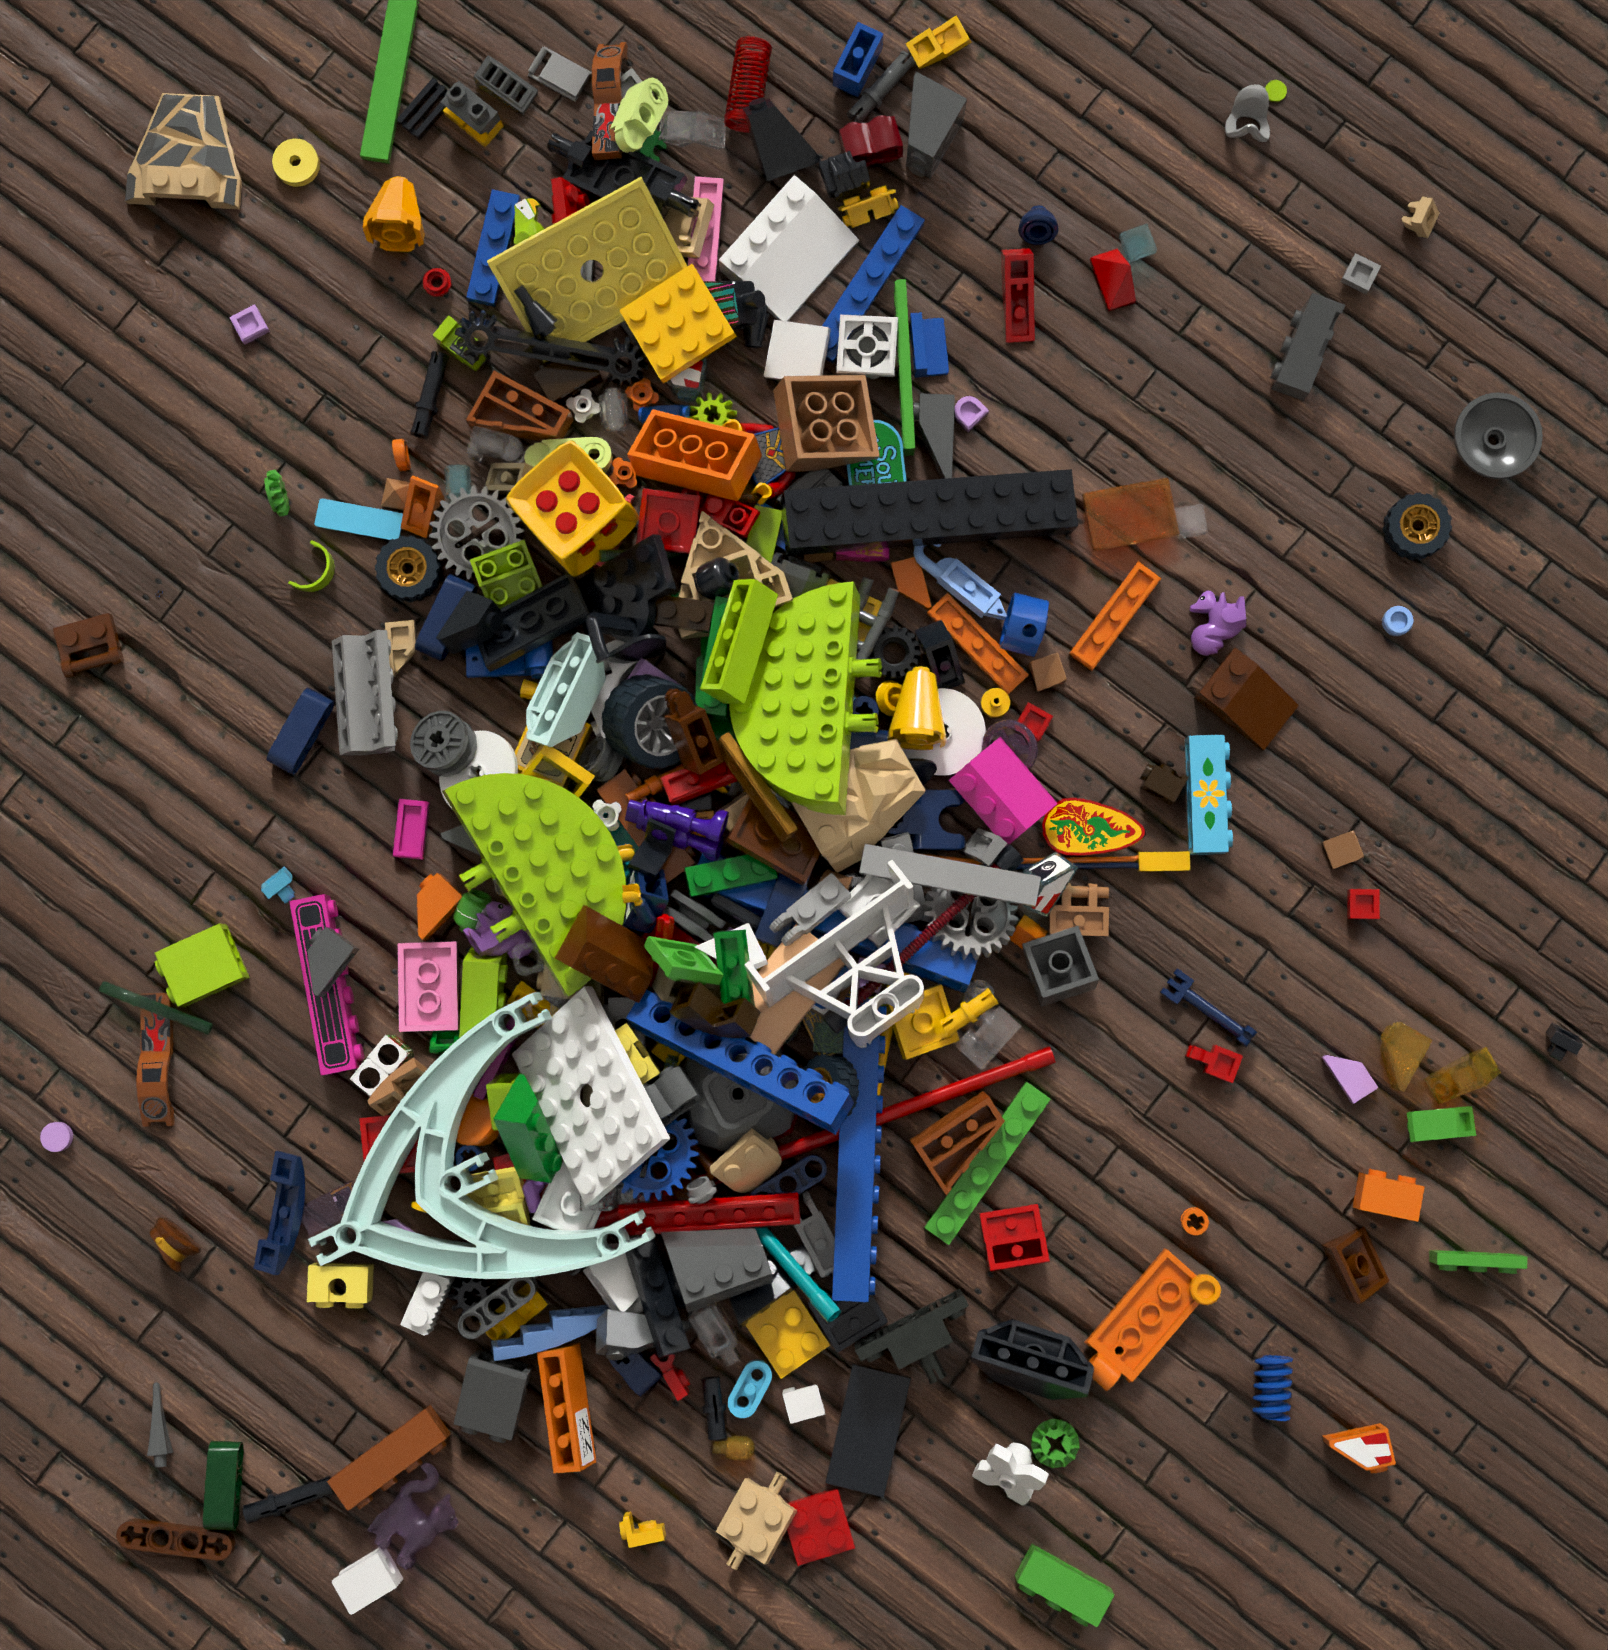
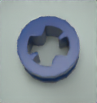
M462 1146L456 1153V1164L463 1163L465 1159L463 1152L467 1150V1153L473 1150L476 1153L475 1156L483 1152L478 1146ZM475 1164L468 1171H474L479 1167Z

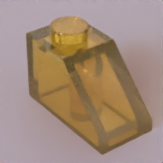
M1394 1022L1393 1025H1388L1381 1036L1383 1043L1380 1050L1391 1088L1395 1091L1404 1092L1433 1040L1402 1022Z

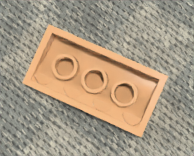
M809 932L807 935L803 934L789 946H785L781 942L767 960L768 964L763 966L758 973L764 979L817 941L818 938ZM838 958L805 983L821 991L832 983L845 964ZM752 982L755 1007L761 1013L752 1035L748 1038L755 1043L760 1042L771 1049V1053L775 1055L816 1002L796 991H792L769 1008Z

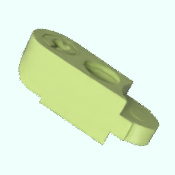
M648 78L630 87L620 103L610 129H615V141L623 152L629 153L641 149L645 139L653 135L668 106L667 91L658 79Z
M598 437L548 439L534 443V445H531L526 450L524 459L527 464L535 467L553 450L570 440L575 441L589 456L591 453H600L594 462L604 473L609 470L613 456L611 448L605 440Z

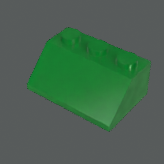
M519 1074L493 1120L519 1178L551 1183L556 1172L561 1169L563 1159L525 1075Z

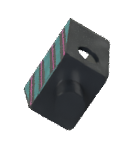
M703 281L734 333L758 323V308H762L765 305V296L760 290L755 291L752 281Z

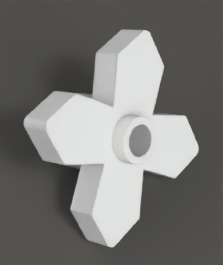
M1011 1443L1007 1448L995 1444L990 1450L987 1459L981 1460L976 1465L972 1477L986 1485L1000 1486L1005 1490L1008 1498L1024 1506L1031 1499L1033 1491H1039L1045 1485L1049 1473L1035 1465H1031L1032 1453L1029 1448L1020 1443Z

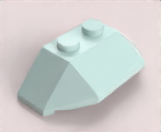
M576 633L571 641L563 645L551 657L526 709L528 740L551 748L582 731L606 680L604 661L596 663L597 658L588 635Z

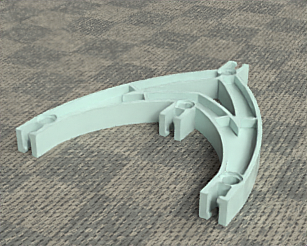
M540 992L531 993L497 1010L453 1043L415 1082L393 1111L371 1147L354 1183L341 1223L308 1239L312 1247L317 1244L323 1246L327 1244L326 1237H334L338 1250L323 1255V1253L317 1255L320 1266L330 1263L352 1251H356L393 1265L437 1275L478 1279L524 1278L561 1273L604 1262L656 1237L650 1226L645 1229L646 1232L642 1234V1237L634 1240L629 1238L625 1225L634 1220L637 1225L643 1223L642 1219L646 1217L643 1209L601 1228L552 1230L509 1220L489 1211L467 1196V1194L499 1178L495 1170L492 1169L488 1171L489 1174L483 1176L484 1180L474 1182L472 1175L468 1171L473 1165L477 1164L478 1167L484 1165V1162L490 1160L487 1152L454 1166L456 1139L464 1111L476 1085L502 1050L519 1035L552 1019L549 1010L545 1009L537 1014L538 1018L526 1021L522 1008L530 1003L536 1005L539 1001L543 1000ZM508 1014L513 1016L515 1020V1026L512 1030H508L504 1024V1019ZM417 1140L415 1164L416 1203L436 1221L468 1242L430 1237L381 1221L393 1185ZM452 1176L458 1177L461 1182L459 1191L451 1186ZM348 1228H352L356 1232L355 1242L348 1238ZM609 1233L618 1237V1248H612L607 1243Z

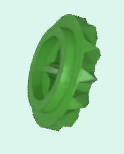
M276 470L267 471V478L264 479V484L270 506L280 517L288 515L290 509L289 499L282 477Z
M1049 1419L1042 1422L1035 1429L1031 1439V1447L1035 1457L1041 1464L1052 1469L1065 1467L1075 1460L1080 1448L1078 1434L1069 1423L1060 1419ZM1047 1435L1055 1440L1062 1436L1060 1443L1065 1452L1054 1449L1048 1454L1051 1445L1045 1436Z

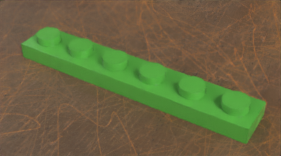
M1028 1082L1023 1084L1002 1115L1005 1122L984 1149L980 1150L971 1161L965 1173H962L956 1180L952 1189L942 1200L924 1228L948 1245L951 1243L1050 1101L1049 1097Z

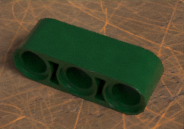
M211 1441L209 1444L203 1508L204 1529L229 1531L237 1529L242 1487L243 1442Z

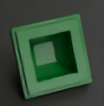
M460 1030L432 1031L429 1052L442 1055L459 1039Z

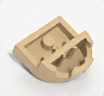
M751 1129L710 1166V1171L713 1176L732 1190L745 1193L763 1184L779 1169L782 1160L775 1141L771 1137L767 1140L757 1131Z

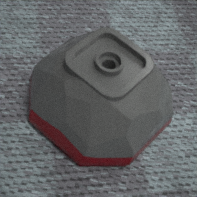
M746 1037V1041L755 1044V1042ZM713 1041L708 1049L717 1048L721 1041ZM783 1046L775 1054L779 1058L781 1055L787 1056ZM741 1053L737 1055L734 1062L743 1061L747 1054ZM687 1057L685 1058L682 1068L686 1071L703 1098L696 1106L684 1113L690 1127L695 1130L694 1135L700 1146L724 1154L751 1129L757 1131L767 1140L771 1137L774 1141L793 1132L798 1117L797 1114ZM764 1067L759 1075H768L773 1067ZM790 1080L785 1085V1088L793 1089L797 1086L798 1080ZM735 1088H741L744 1091L742 1099L738 1100L733 1097L732 1093Z

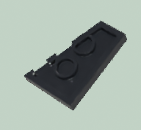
M804 1244L787 1250L810 1277L815 1275V1269ZM772 1255L766 1257L772 1272L773 1282L729 1298L739 1329L745 1326L748 1320L755 1315L763 1313L770 1308V1305L780 1297L788 1295L798 1287Z

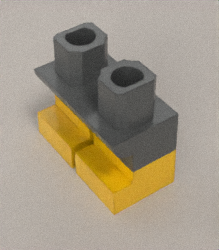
M460 81L454 83L447 91L446 96L440 101L446 106L443 110L444 115L460 128L465 129L471 137L484 147L504 127L498 112Z

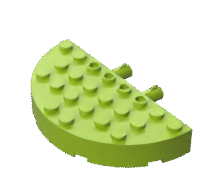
M854 582L836 583L808 591L777 609L772 614L745 704H729L731 722L740 748L764 782L774 792L791 803L795 802L807 807L808 810L832 815H846L851 732L877 733L878 726L876 725L879 724L877 713L853 714L855 677L880 678L882 672H879V670H882L880 658L856 659L860 595Z
M512 773L488 774L470 778L443 790L444 796L482 857V863L459 875L462 882L474 876L473 880L464 884L465 888L470 892L471 889L489 878L495 879L513 909L512 915L490 926L493 934L505 928L495 938L501 943L521 929L526 931L562 993L567 997L571 996L592 978L555 959V956L583 905L620 925H623L626 903L623 902L622 885H626V877L619 850L611 833L599 816L579 797L553 782L538 777Z

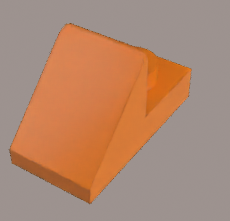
M415 476L410 478L400 528L424 538L429 537L433 528L430 522L435 519L433 512L441 506V500L445 501L440 486Z

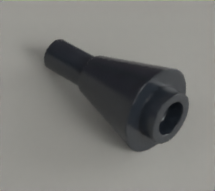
M524 285L514 290V293L524 306V311L534 336L540 334L543 338L556 329L554 323L558 319L536 300H533Z

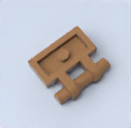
M1067 883L1059 895L1061 897V905H1053L1049 911L1048 935L1079 926L1082 936L1108 937L1109 907H1097V898L1108 899L1109 887H1097V884L1088 883L1087 886H1071V883ZM1071 897L1087 898V906H1071Z

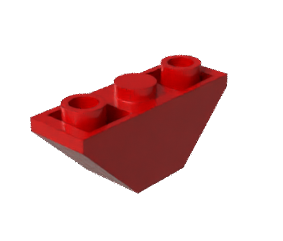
M684 488L681 492L682 494L702 496L699 519L701 512L704 511L714 521L738 538H747L760 515L759 510L739 501Z

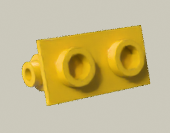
M881 186L870 190L871 196L860 199V196L856 195L843 200L844 205L837 208L838 211H845L846 213L845 216H842L843 223L847 227L854 228L870 222L867 211L871 209L875 219L894 214V210L899 209L896 198L891 199L890 194L896 193V190H887L886 186Z

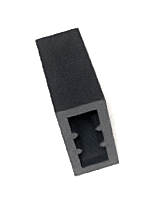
M758 98L749 102V106L742 108L761 172L767 181L821 161L816 151L770 99Z

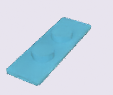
M320 499L314 524L316 527L395 540L401 534L402 528L400 527L403 513Z

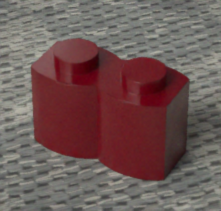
M880 115L868 123L851 122L839 130V141L843 153L850 151L855 162L865 160L867 167L875 163H887L903 157V143L895 116Z

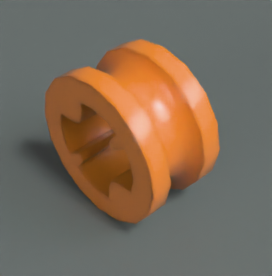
M1191 1207L1186 1209L1181 1215V1225L1187 1233L1200 1235L1208 1228V1216L1203 1210ZM1193 1213L1197 1217L1202 1216L1203 1222H1199L1201 1226L1198 1229H1195L1192 1225L1187 1226V1220L1190 1221L1188 1217Z

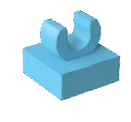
M284 866L262 883L261 891L268 899L277 893L286 904L295 896V892L288 885L292 881V874Z

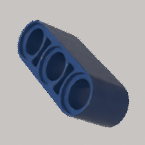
M452 574L447 576L418 635L415 650L439 661H443L449 652L436 637L465 592L477 593L476 585Z
M306 688L300 695L267 755V761L292 775L297 773L328 720L335 702L311 688Z
M808 1155L752 1190L750 1196H754L761 1191H765L768 1194H800L825 1177L827 1173L826 1162L819 1155ZM816 1160L822 1165V1171L818 1176L814 1177L806 1173L805 1166L809 1161ZM785 1176H791L797 1182L796 1188L791 1192L783 1191L780 1187V1180Z

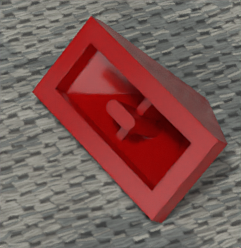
M1114 249L1090 257V262L1108 312L1135 303L1136 298L1131 266L1120 251Z

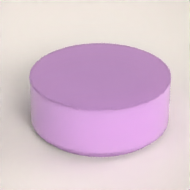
M53 1122L43 1128L40 1140L43 1147L48 1151L59 1152L71 1145L73 1132L67 1124Z

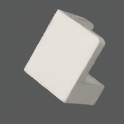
M817 1385L796 1390L795 1387L783 1389V1398L790 1424L825 1415L824 1404L822 1403Z

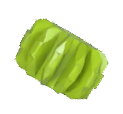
M708 392L706 394L707 401L704 402L702 398L697 397L696 403L699 407H690V413L694 415L690 419L719 426L737 417V411L730 410L733 406L732 401L728 400L723 403V395L721 393L717 395L716 400H713L712 394ZM711 413H716L718 420L714 418V422H709L708 415L712 417Z

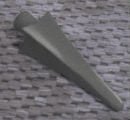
M158 1382L153 1384L152 1419L147 1456H154V1466L156 1468L167 1466L166 1454L173 1453L163 1411L160 1384Z

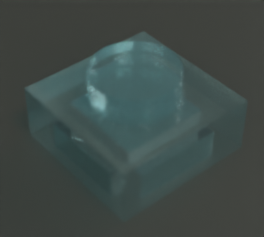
M1147 223L1124 231L1119 235L1129 263L1155 254L1157 251Z

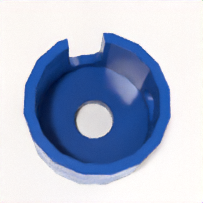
M1014 592L1007 609V617L1004 620L999 643L1000 648L1034 657L1045 633L1049 601ZM1027 624H1033L1031 627L1024 628Z

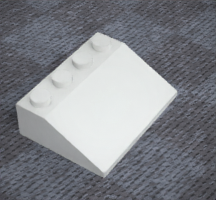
M794 175L721 256L719 267L720 271L731 281H752L755 291L760 290L764 294V306H767V311L777 320L789 321L855 247L859 239L812 189Z

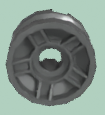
M597 737L585 747L578 765L595 775L594 781L603 784L616 774L622 763L623 756L615 752L605 738Z

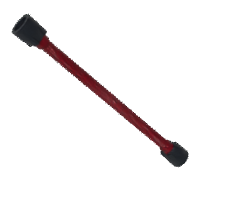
M1007 844L993 860V864L990 867L1013 871L1024 859L1013 846ZM963 894L960 898H957L954 901L955 903H952V906L950 905L946 911L941 913V916H938L930 926H927V929H924L919 934V937L917 936L916 939H913V942L911 941L907 945L908 947H905V950L903 949L902 952H899L901 965L903 966L906 963L905 961L911 959V956H914L922 946H925V943L931 940L930 938H933V935L935 936L939 930H942L944 925H947L950 920L955 918V915H958V912L960 913L966 907V904L969 905V902H972L977 896ZM893 960L882 969L894 972ZM868 981L869 983H866V986H863L858 991L857 1008L858 1005L860 1006L864 1002L863 1000H866V997L869 998V995H872V992L874 993L878 989L877 987H880V984L883 985V983ZM847 999V1000L844 1002V1004H846V1005L849 1006V1007H850V999H849V1000ZM828 1010L821 1017L837 1035L848 1025L846 1018L831 1010Z

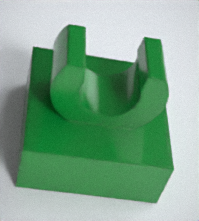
M655 129L653 135L645 139L641 149L637 150V152L659 162L660 158L653 153L654 146L659 150L666 149L667 147L665 142L658 140L661 132Z

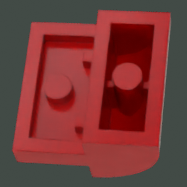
M1038 1204L979 1213L985 1255L990 1272L1050 1262Z

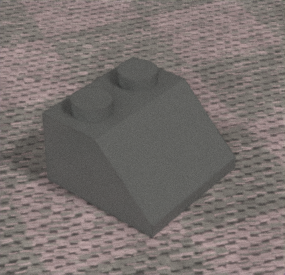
M1079 926L1022 944L1030 981L1040 1007L1096 989L1099 978Z

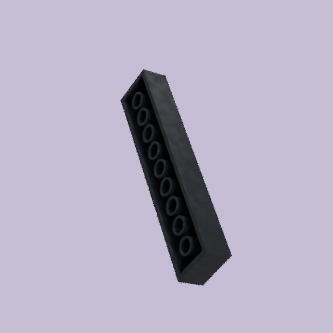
M1072 469L784 490L780 498L786 556L1071 534L1078 527Z

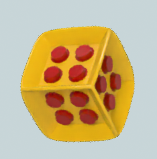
M573 440L560 445L517 482L506 497L508 506L520 517L537 539L572 577L584 573L600 561L632 531L639 521V515L635 508L625 500L616 485L594 460Z

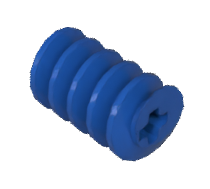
M1264 1355L1262 1358L1254 1360V1363L1263 1366V1369L1254 1372L1255 1376L1262 1378V1382L1253 1384V1387L1262 1392L1259 1395L1253 1396L1252 1399L1260 1402L1261 1406L1252 1408V1412L1269 1420L1289 1421L1291 1419L1283 1413L1290 1411L1291 1405L1283 1400L1290 1399L1292 1393L1283 1388L1292 1385V1380L1284 1377L1293 1372L1291 1367L1285 1365V1363L1293 1361L1292 1357Z

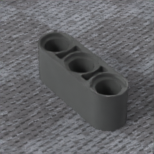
M512 1278L467 1309L458 1321L460 1334L465 1338L475 1339L529 1302L538 1289L536 1278ZM526 1281L531 1287L530 1293L527 1295L519 1294L515 1288L516 1282ZM494 1298L502 1299L506 1305L505 1311L495 1312L491 1307V1300ZM468 1316L477 1317L480 1320V1329H470L466 1324V1318Z

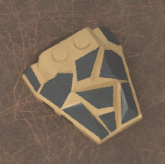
M162 93L127 174L125 197L127 204L156 205V197L206 200L211 208L240 209L242 180L237 170L234 159L235 153L229 140V130L219 96Z

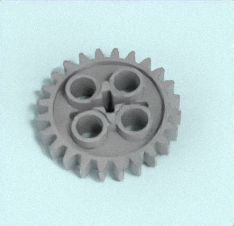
M472 485L471 493L467 494L466 490L462 487L460 488V497H457L452 492L449 494L452 501L450 504L441 500L440 504L444 511L435 510L433 512L440 519L439 521L430 522L431 526L437 528V532L429 534V537L438 539V542L432 546V549L442 550L437 559H448L445 566L446 569L452 565L457 566L455 572L457 576L462 570H465L467 579H470L474 572L470 559L465 554L467 546H478L481 550V555L522 540L517 537V534L524 532V528L516 527V523L521 521L519 516L513 517L512 513L514 511L506 506V497L501 501L497 499L499 495L498 490L492 495H488L487 486H484L482 492L478 493L476 486ZM482 504L488 508L489 516L486 520L481 521L474 517L473 509L476 505ZM493 518H499L498 523L481 534L482 540L475 537L460 548L455 547L457 542L472 533L471 526L474 525L476 528H480ZM458 520L463 523L465 532L462 536H454L450 533L449 525L452 521ZM500 529L504 532L506 539L503 544L496 545L490 541L489 534L492 530Z
M930 888L932 891H927L925 896L927 901L922 906V909L927 911L924 913L922 921L930 922L927 925L930 926L938 916H941V913L946 911L950 905L952 906V903H955L951 895L957 894L961 896L963 893ZM977 896L973 901L971 909L973 919L969 926L970 936L967 937L965 935L969 918V911L967 910L969 905L966 904V907L960 913L958 912L955 918L950 920L957 922L960 928H953L947 923L942 930H939L933 936L932 942L941 940L943 942L941 950L946 949L948 946L951 947V956L960 951L963 960L966 959L968 953H972L974 960H978L981 952L986 958H989L992 950L999 953L1002 948L1001 944L1007 945L1010 940L1009 936H1013L1016 930L1013 926L1018 921V917L1013 914L1016 913L1018 906L1009 905L1011 904L1010 902ZM980 899L988 900L992 906L983 905ZM977 926L986 927L989 933L979 931Z

